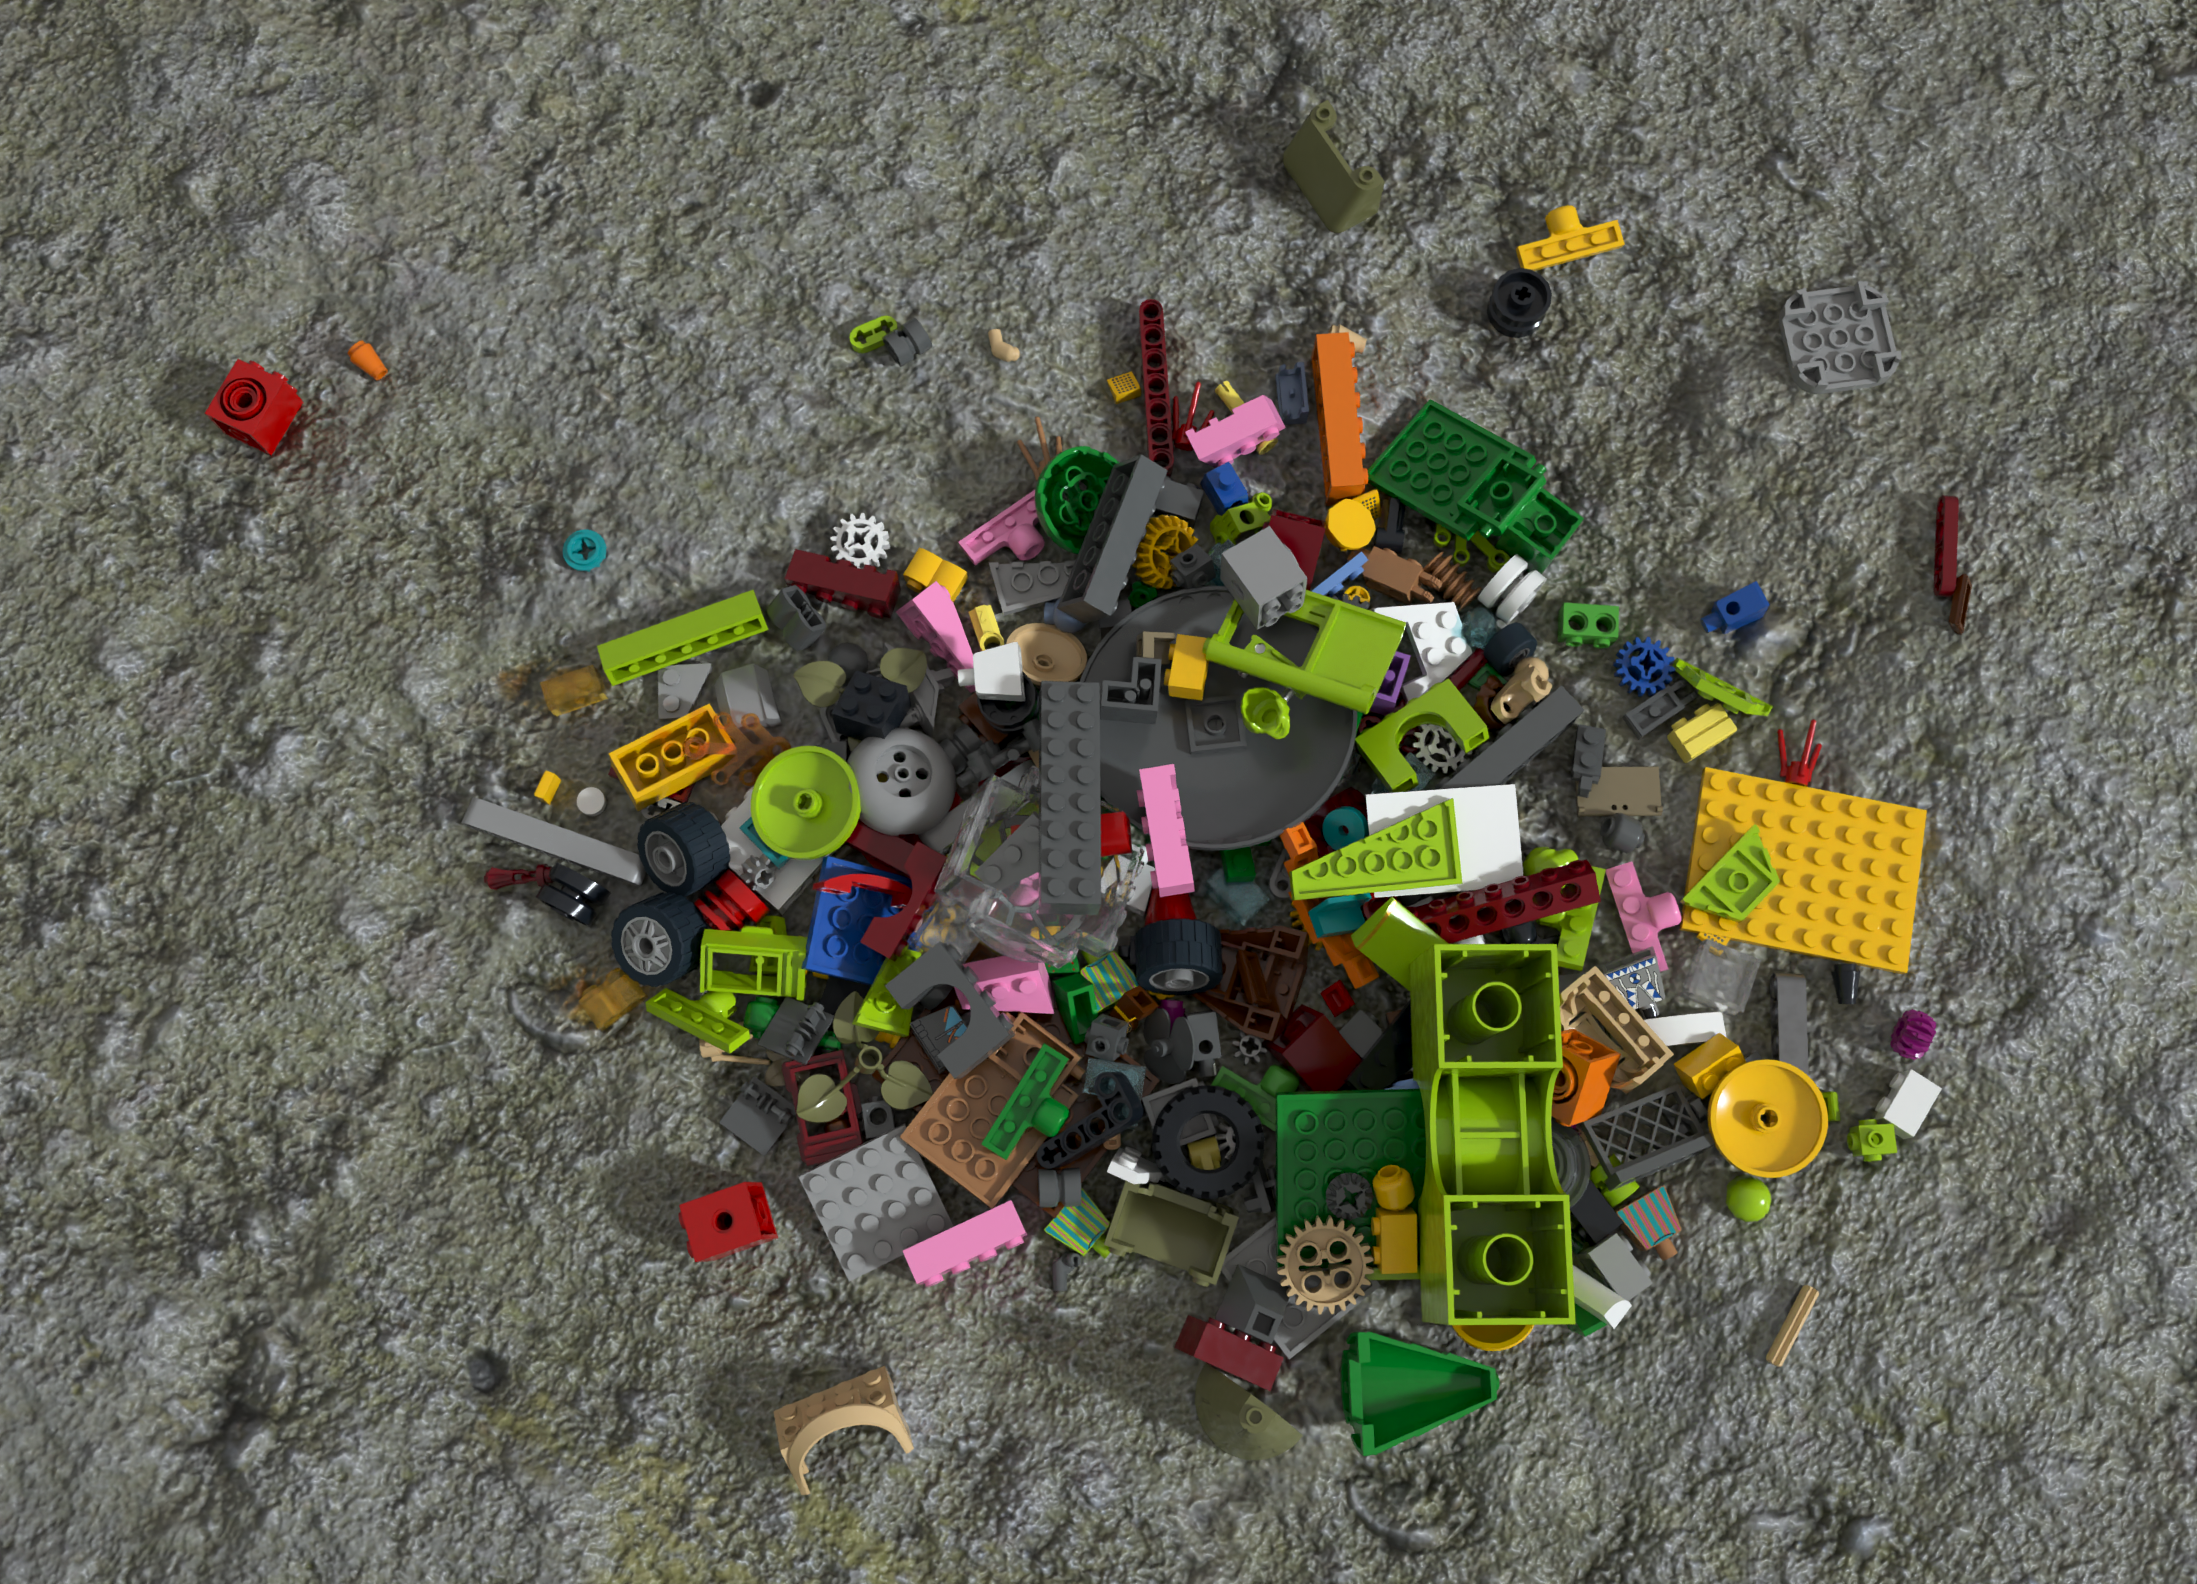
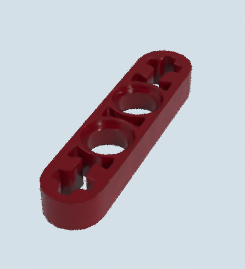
M1942 495L1937 503L1934 559V594L1936 596L1952 597L1956 587L1959 500L1956 496Z

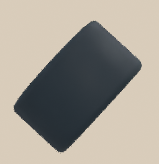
M1515 622L1502 628L1489 640L1483 655L1499 674L1507 675L1514 672L1515 666L1521 659L1533 655L1537 647V641L1521 623Z

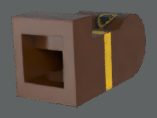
M1139 985L1125 992L1108 1016L1129 1022L1127 1035L1137 1029L1139 1020L1154 1013L1159 1005Z

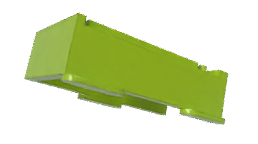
M744 926L741 932L705 929L701 942L700 993H704L707 990L797 997V1000L804 1001L807 979H805L806 970L802 969V964L806 957L808 937L773 934L771 928ZM713 952L757 956L755 960L757 963V975L713 970ZM762 956L778 957L777 977L762 976V964L764 963V957Z

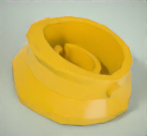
M1343 499L1328 509L1325 518V535L1335 547L1340 548L1341 551L1357 550L1368 545L1376 528L1372 515L1365 506L1355 500Z

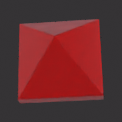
M1338 980L1320 993L1334 1017L1355 1005L1341 980Z

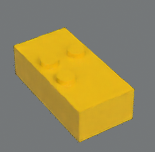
M710 703L608 753L611 766L637 811L738 761L736 747Z

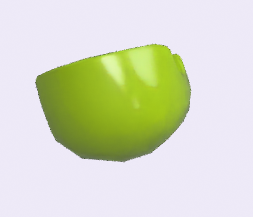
M1740 1175L1727 1184L1726 1205L1736 1218L1745 1222L1759 1221L1768 1214L1771 1206V1194L1768 1187L1760 1179L1751 1175Z

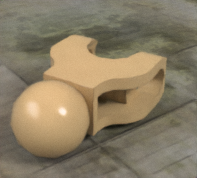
M1538 657L1521 659L1515 666L1514 676L1509 679L1508 683L1494 697L1491 703V710L1504 724H1508L1518 717L1520 712L1534 700L1538 702L1549 694L1552 684L1548 681L1549 673L1545 662ZM1503 702L1510 707L1508 711L1504 709Z

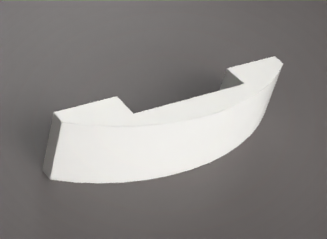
M1722 1012L1677 1015L1644 1020L1667 1047L1694 1043L1702 1044L1718 1033L1726 1037ZM1610 1034L1611 1040L1623 1050L1622 1046Z

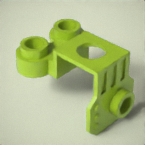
M1256 493L1249 500L1248 504L1228 509L1223 516L1216 515L1210 522V531L1217 547L1222 553L1236 545L1235 540L1241 533L1254 530L1256 534L1262 530L1265 521L1270 522L1271 516H1269L1268 511L1272 507V499L1267 493ZM1244 511L1250 524L1242 522L1240 512Z

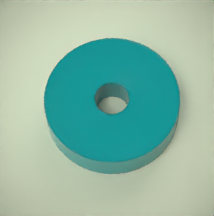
M1342 806L1330 812L1324 819L1323 835L1328 845L1334 850H1338L1369 836L1368 822L1365 816L1356 808ZM1343 825L1348 828V834L1343 831Z

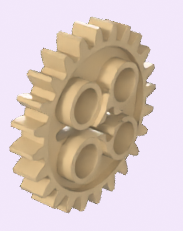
M1317 1215L1313 1225L1307 1219H1304V1229L1294 1225L1296 1235L1292 1236L1286 1233L1285 1237L1289 1245H1279L1280 1250L1285 1255L1276 1257L1277 1262L1284 1264V1266L1277 1268V1273L1286 1275L1280 1280L1281 1286L1290 1285L1286 1291L1288 1297L1297 1294L1295 1298L1297 1306L1306 1301V1311H1310L1313 1305H1317L1319 1314H1322L1324 1307H1328L1330 1313L1334 1314L1335 1305H1339L1345 1311V1301L1349 1300L1352 1304H1357L1353 1295L1357 1293L1364 1296L1365 1293L1361 1285L1371 1284L1370 1280L1365 1277V1274L1374 1273L1373 1268L1366 1265V1263L1373 1261L1372 1255L1364 1254L1370 1249L1368 1243L1359 1244L1364 1238L1363 1234L1358 1233L1353 1236L1355 1226L1351 1224L1344 1229V1220L1342 1218L1336 1225L1333 1224L1331 1215H1328L1326 1223H1322ZM1341 1241L1345 1243V1249L1341 1254L1330 1252V1246L1333 1242ZM1307 1245L1316 1248L1315 1255L1309 1259L1300 1256L1301 1249ZM1322 1259H1327L1331 1263L1326 1271H1323L1321 1266H1318L1322 1264ZM1345 1259H1351V1263L1349 1264H1335L1337 1262L1344 1261ZM1302 1265L1313 1266L1305 1270H1299V1266ZM1346 1271L1350 1274V1277L1346 1283L1338 1284L1334 1281L1336 1273ZM1310 1275H1316L1320 1278V1283L1315 1288H1308L1304 1285L1305 1279Z

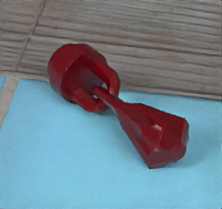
M538 864L535 871L523 869L504 870L492 867L486 871L484 882L490 889L494 890L514 884H526L529 881H537L538 886L541 887L542 885L553 883L549 877L553 867L547 866V864ZM522 874L521 879L515 880L514 875Z

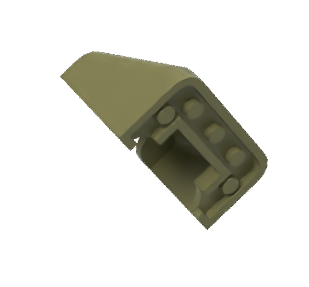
M1326 100L1314 107L1284 151L1283 164L1326 228L1331 232L1341 233L1378 212L1385 181L1378 171L1370 166H1362L1354 171L1351 170L1326 133L1327 130L1335 125L1337 119L1335 109Z
M1148 1180L1145 1184H1132L1125 1181L1104 1245L1109 1247V1252L1125 1257L1126 1252H1135L1183 1269L1193 1276L1192 1281L1194 1283L1209 1287L1210 1283L1217 1284L1239 1219V1211L1207 1198L1192 1197L1162 1182L1154 1183Z

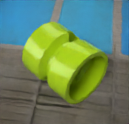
M1614 1153L1607 1156L1613 1168L1621 1165V1161ZM1600 1162L1596 1168L1591 1169L1590 1180L1596 1188L1601 1190L1600 1193L1612 1208L1640 1187L1634 1181L1609 1192L1604 1182L1608 1177Z

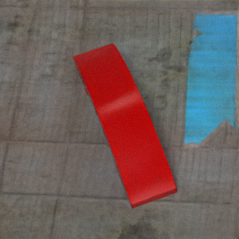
M871 874L842 875L813 884V890L836 895L851 893V886L892 895L891 907L900 909L906 907L912 895V889L892 879Z

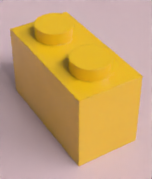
M1177 634L1176 644H1170L1169 660H1172L1171 669H1166L1164 685L1168 686L1169 696L1202 701L1209 661L1206 660V654L1202 652L1207 638Z
M1718 1033L1673 1065L1683 1086L1703 1099L1713 1092L1725 1074L1738 1065L1746 1063L1739 1046L1721 1033Z
M1407 1206L1402 1211H1392L1376 1207V1217L1371 1218L1372 1234L1376 1235V1246H1372L1371 1250L1373 1265L1378 1267L1381 1274L1417 1273V1214L1411 1206Z

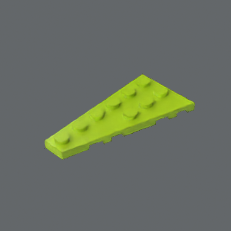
M1448 799L1289 871L1292 900L1463 884L1454 799Z

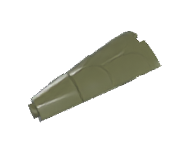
M1205 1363L1196 1383V1411L1203 1430L1220 1449L1241 1459L1264 1460L1284 1453L1301 1439L1303 1435L1280 1415L1208 1363Z

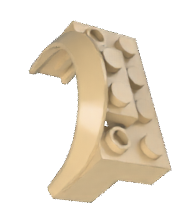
M1596 966L1559 994L1561 1031L1573 1028L1621 1053L1619 1061L1625 1057V1060L1616 1068L1611 1088L1620 1089L1625 1094L1629 1093L1642 1084L1674 1055ZM1581 1012H1585L1569 1026V1022ZM1592 1015H1594L1600 1021V1023L1607 1029V1031L1614 1037V1039L1622 1046L1623 1050L1620 1047H1618L1605 1034V1032L1600 1028V1026L1597 1024Z
M885 1366L870 1370L861 1376L841 1382L834 1387L814 1393L807 1398L787 1404L773 1411L780 1452L801 1495L810 1494L804 1474L809 1473V1469L804 1461L807 1453L820 1439L836 1430L855 1425L877 1426L892 1433L906 1454L914 1449L909 1426L899 1407L893 1382Z

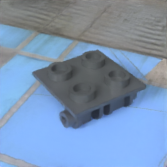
M786 997L757 1045L806 1065L831 1025L834 1015L824 1012V1007L817 1002H814L813 1005H806Z
M753 1076L750 1082L746 1081L740 1089L741 1094L719 1123L763 1156H766L795 1117L796 1112L791 1102Z

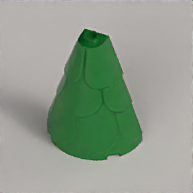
M1369 1331L1353 1332L1346 1340L1350 1346L1349 1350H1343L1341 1359L1342 1404L1346 1424L1353 1426L1355 1434H1351L1352 1442L1362 1456L1377 1455L1414 1436L1418 1437L1447 1421L1454 1422L1497 1399L1499 1377L1495 1368L1446 1351L1439 1353L1414 1343H1404Z

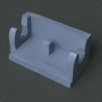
M1297 362L1293 369H1286V365L1283 364L1279 367L1278 374H1275L1278 411L1284 425L1307 423L1309 405L1304 362Z

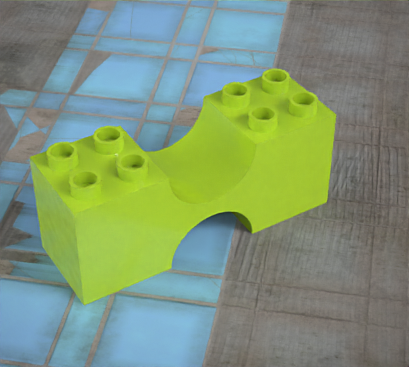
M1434 944L1409 964L1413 1081L1417 1082L1421 1092L1426 1130L1425 1179L1421 1197L1418 1199L1422 1322L1443 1325L1576 1324L1569 1194L1563 1191L1557 1176L1551 1131L1554 1085L1559 1071L1563 1068L1557 944Z

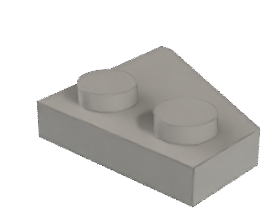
M711 663L670 665L658 670V719L660 722L675 721L693 711V705L703 691L704 682L708 674H711L713 670Z

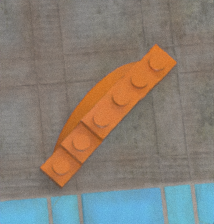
M1304 822L1296 827L1283 830L1284 832L1279 835L1291 858L1283 863L1288 875L1289 871L1319 858L1317 845L1310 837ZM1290 891V892H1288V894H1289V896H1290V898H1291V900H1292L1291 891ZM1332 897L1292 900L1312 943L1315 944L1322 941L1334 967L1341 963L1343 964L1355 989L1379 977L1372 960L1355 947L1351 938L1353 933L1317 938L1308 912Z

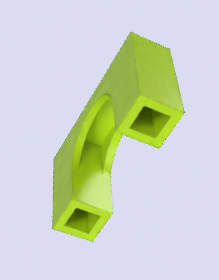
M1449 678L1442 683L1434 684L1428 692L1419 698L1416 697L1409 700L1405 707L1395 713L1386 715L1380 723L1372 728H1366L1355 738L1359 753L1390 793L1408 792L1419 785L1416 772L1399 752L1401 739L1412 728L1423 724L1440 726L1450 733L1465 754L1489 739L1486 724Z

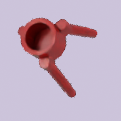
M1200 382L1195 384L1187 422L1182 424L1181 428H1179L1178 396L1173 398L1172 441H1175V447L1186 451L1194 450L1185 432L1192 428L1195 433L1197 427L1192 425L1201 387ZM1210 410L1200 430L1209 426V420L1212 419L1215 413L1214 410Z
M1815 719L1810 722L1801 762L1792 761L1788 767L1783 730L1779 729L1777 731L1781 762L1780 777L1785 778V783L1807 787L1808 783L1811 782L1812 772L1822 747L1820 743L1816 745L1809 764H1807L1815 732Z

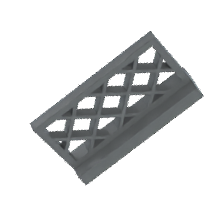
M1678 1084L1580 1124L1608 1177L1604 1182L1609 1192L1704 1153L1715 1145L1711 1133L1705 1134ZM1673 1094L1678 1103L1677 1111L1663 1106L1666 1096ZM1646 1105L1656 1110L1654 1121L1640 1116L1642 1106ZM1661 1113L1675 1118L1672 1129L1659 1124ZM1619 1115L1633 1119L1630 1131L1616 1125ZM1680 1121L1689 1124L1694 1135L1686 1136L1679 1133ZM1638 1122L1651 1127L1649 1139L1635 1133ZM1598 1124L1609 1129L1606 1140L1597 1137L1592 1126ZM1657 1130L1670 1136L1668 1146L1654 1142ZM1614 1132L1628 1137L1625 1149L1611 1143ZM1633 1140L1647 1146L1645 1155L1640 1156L1630 1151ZM1609 1150L1623 1155L1621 1165L1613 1168L1607 1157Z

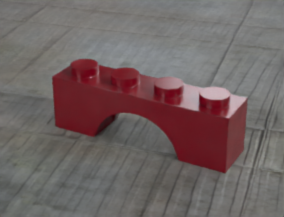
M917 841L903 866L909 873L912 881V895L908 904L902 911L893 916L874 917L860 942L894 962L898 957L902 958L908 949L909 943L907 940L911 933H916L923 922V917L921 916L926 907L930 908L935 902L938 895L936 889L940 882H945L952 871V867H950L952 861Z

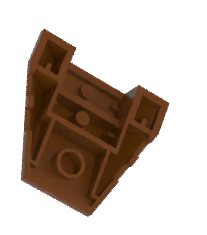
M1272 926V928L1261 929L1251 927L1246 928V930L1221 929L1219 931L1221 933L1223 978L1213 989L1202 993H1195L1192 996L1245 1034L1274 1042L1290 1022L1305 977L1308 963L1309 934L1308 932L1285 926ZM1242 949L1258 955L1271 1002L1270 1007L1248 1003L1236 960L1238 950Z

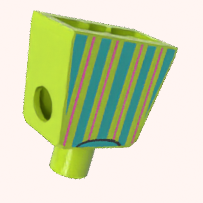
M1096 943L1081 951L1088 965L1079 971L1082 976L1093 984L1098 1015L1114 1007L1125 992L1139 986L1135 974L1115 951L1103 956Z
M1081 1188V1206L1063 1207L1044 1231L1082 1256H1085L1091 1248L1104 1259L1111 1253L1108 1251L1109 1247L1104 1245L1106 1239L1104 1233L1111 1224Z

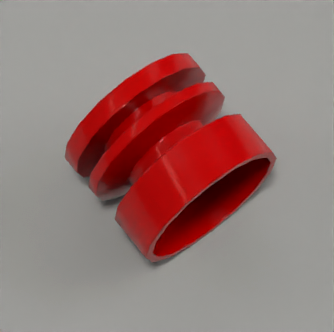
M729 869L715 881L717 887L722 892L718 897L708 890L704 892L712 901L708 907L699 898L694 902L702 913L703 919L714 930L733 931L736 927L741 930L745 926L742 921L746 917L758 924L770 912V909Z

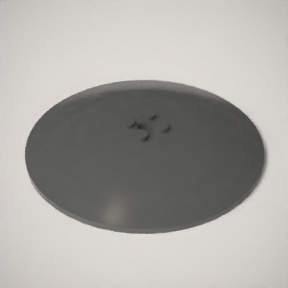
M1206 586L1173 592L1144 604L1118 622L1106 634L1087 662L1080 682L1100 683L1101 701L1103 680L1130 682L1133 657H1136L1137 635L1143 631L1175 633V640L1171 641L1170 644H1176L1177 634L1212 638L1214 634H1218L1234 601V597L1226 586ZM1244 613L1229 644L1245 649L1252 640L1251 636L1257 635L1295 665L1301 667L1319 628L1315 625L1282 615L1275 624L1269 627L1263 626L1257 630ZM1170 660L1168 665H1161L1158 713L1155 724L1100 720V796L1114 812L1124 811L1130 819V824L1143 832L1141 817L1147 815L1145 807H1139L1137 790H1142L1139 769L1174 764L1181 815L1185 827L1186 844L1190 849L1210 851L1239 849L1269 841L1284 832L1283 830L1298 826L1315 813L1339 784L1353 752L1357 729V711L1306 694L1302 699L1293 695L1287 702L1290 709V729L1286 737L1274 739L1268 734L1252 733L1243 724L1240 706L1244 693L1254 687H1264L1275 690L1281 695L1286 688L1249 674L1243 678L1238 674L1237 670L1209 661L1202 701L1169 696L1168 686L1164 685L1166 669H1171L1172 660ZM1213 719H1218L1224 725L1220 730H1211L1208 727V723Z

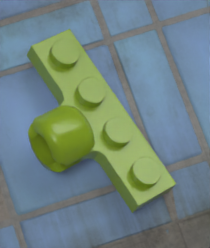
M1592 866L1596 873L1600 895L1606 869ZM1598 903L1536 920L1539 925L1556 928L1560 931L1561 935L1557 947L1558 966L1582 972Z
M664 988L645 1002L647 1012L729 1054L750 1039L749 1029L728 1019L737 1011L735 1006L736 998L733 993L707 991L699 1000L693 1001L668 988Z

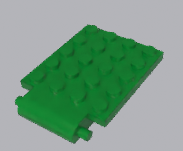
M1430 399L1368 469V484L1392 498H1398L1404 505L1469 541L1479 528H1482L1479 531L1480 535L1486 539L1491 534L1498 537L1501 536L1537 492L1546 484V479L1543 476L1546 468L1538 463L1531 469L1536 463L1534 455Z

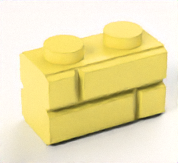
M1707 703L1694 712L1696 715L1694 718L1687 721L1684 717L1671 726L1673 730L1667 736V739L1674 749L1677 750L1684 763H1688L1737 731V727L1731 718L1727 716L1720 703L1712 707Z

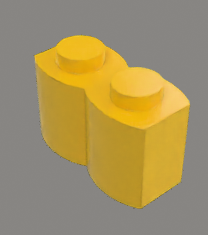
M920 547L903 574L907 582L906 586L917 593H920L937 581L939 585L944 586L948 590L953 603L968 579L965 570Z

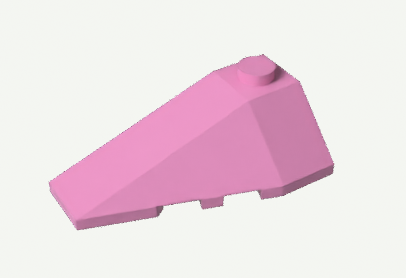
M935 581L896 611L918 640L923 637L930 644V652L935 657L939 656L948 662L947 668L952 670L957 679L958 670L974 668L973 653L955 605L944 586L939 585ZM975 685L964 686L970 693L975 691Z

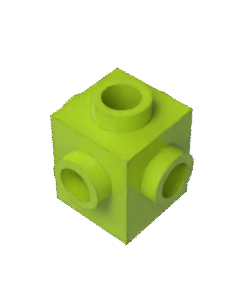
M1876 1119L1859 1120V1126L1849 1128L1850 1133L1847 1135L1848 1148L1852 1150L1853 1157L1863 1156L1864 1162L1881 1161V1155L1897 1153L1893 1124H1877Z

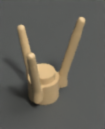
M744 1021L738 1022L737 1024L743 1026ZM699 1038L702 1057H711L712 1062L729 1061L757 1065L771 1064V1061L767 1059L724 1055L722 1052L725 1051Z

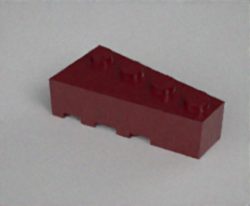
M797 549L794 551L784 578L788 587L796 585L805 594L814 595L821 602L831 603V601L841 603L842 607L851 611L861 609L877 619H882L883 616L891 619L901 591L896 571L887 569L886 574H882L876 571L877 568L875 566L866 564L864 568L859 569L847 560L840 559L836 563H832L828 556Z

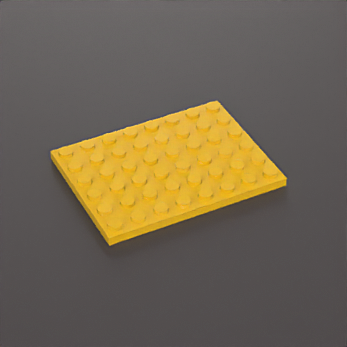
M1705 767L1702 770L1684 896L1754 824L1760 830L1758 833L1764 849L1767 848L1771 865L1775 868L1780 882L1740 923L1683 904L1679 930L1697 934L1703 932L1728 937L1732 941L1848 964H1857L1858 966L1904 975L1908 972L1927 810Z

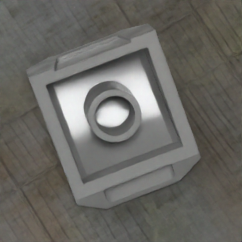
M750 664L720 674L714 687L723 726L730 739L766 727L782 725L770 677L766 669Z

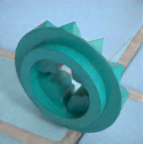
M587 529L579 530L572 533L566 539L563 545V557L566 563L575 570L590 572L591 569L600 567V563L603 559H606L607 546L604 539L597 532ZM583 542L592 550L588 552L587 560L582 554H578L583 551Z

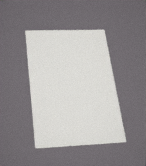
M1515 784L1367 794L1366 805L1369 835L1453 798L1463 883L1374 892V898L1478 890L1485 888L1489 884H1500L1513 880L1515 877L1523 876Z

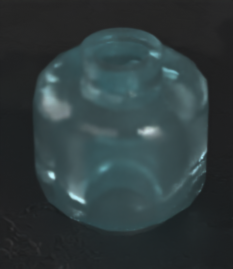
M1473 608L1464 614L1461 621V637L1470 647L1485 648L1489 640L1497 633V619L1494 613L1485 608Z

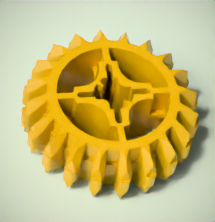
M1158 515V518H1149V523L1145 527L1147 529L1146 535L1139 542L1136 550L1137 558L1132 564L1134 568H1137L1135 574L1142 578V582L1158 589L1176 587L1170 576V573H1172L1170 560L1192 547L1199 540L1192 536L1194 529L1187 527L1188 523L1172 515ZM1162 549L1166 552H1169V555L1165 554L1164 552H1161L1160 550Z

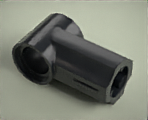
M1398 498L1383 499L1374 546L1382 550L1383 548H1388L1396 554H1401L1405 535L1403 522L1406 505L1401 503Z

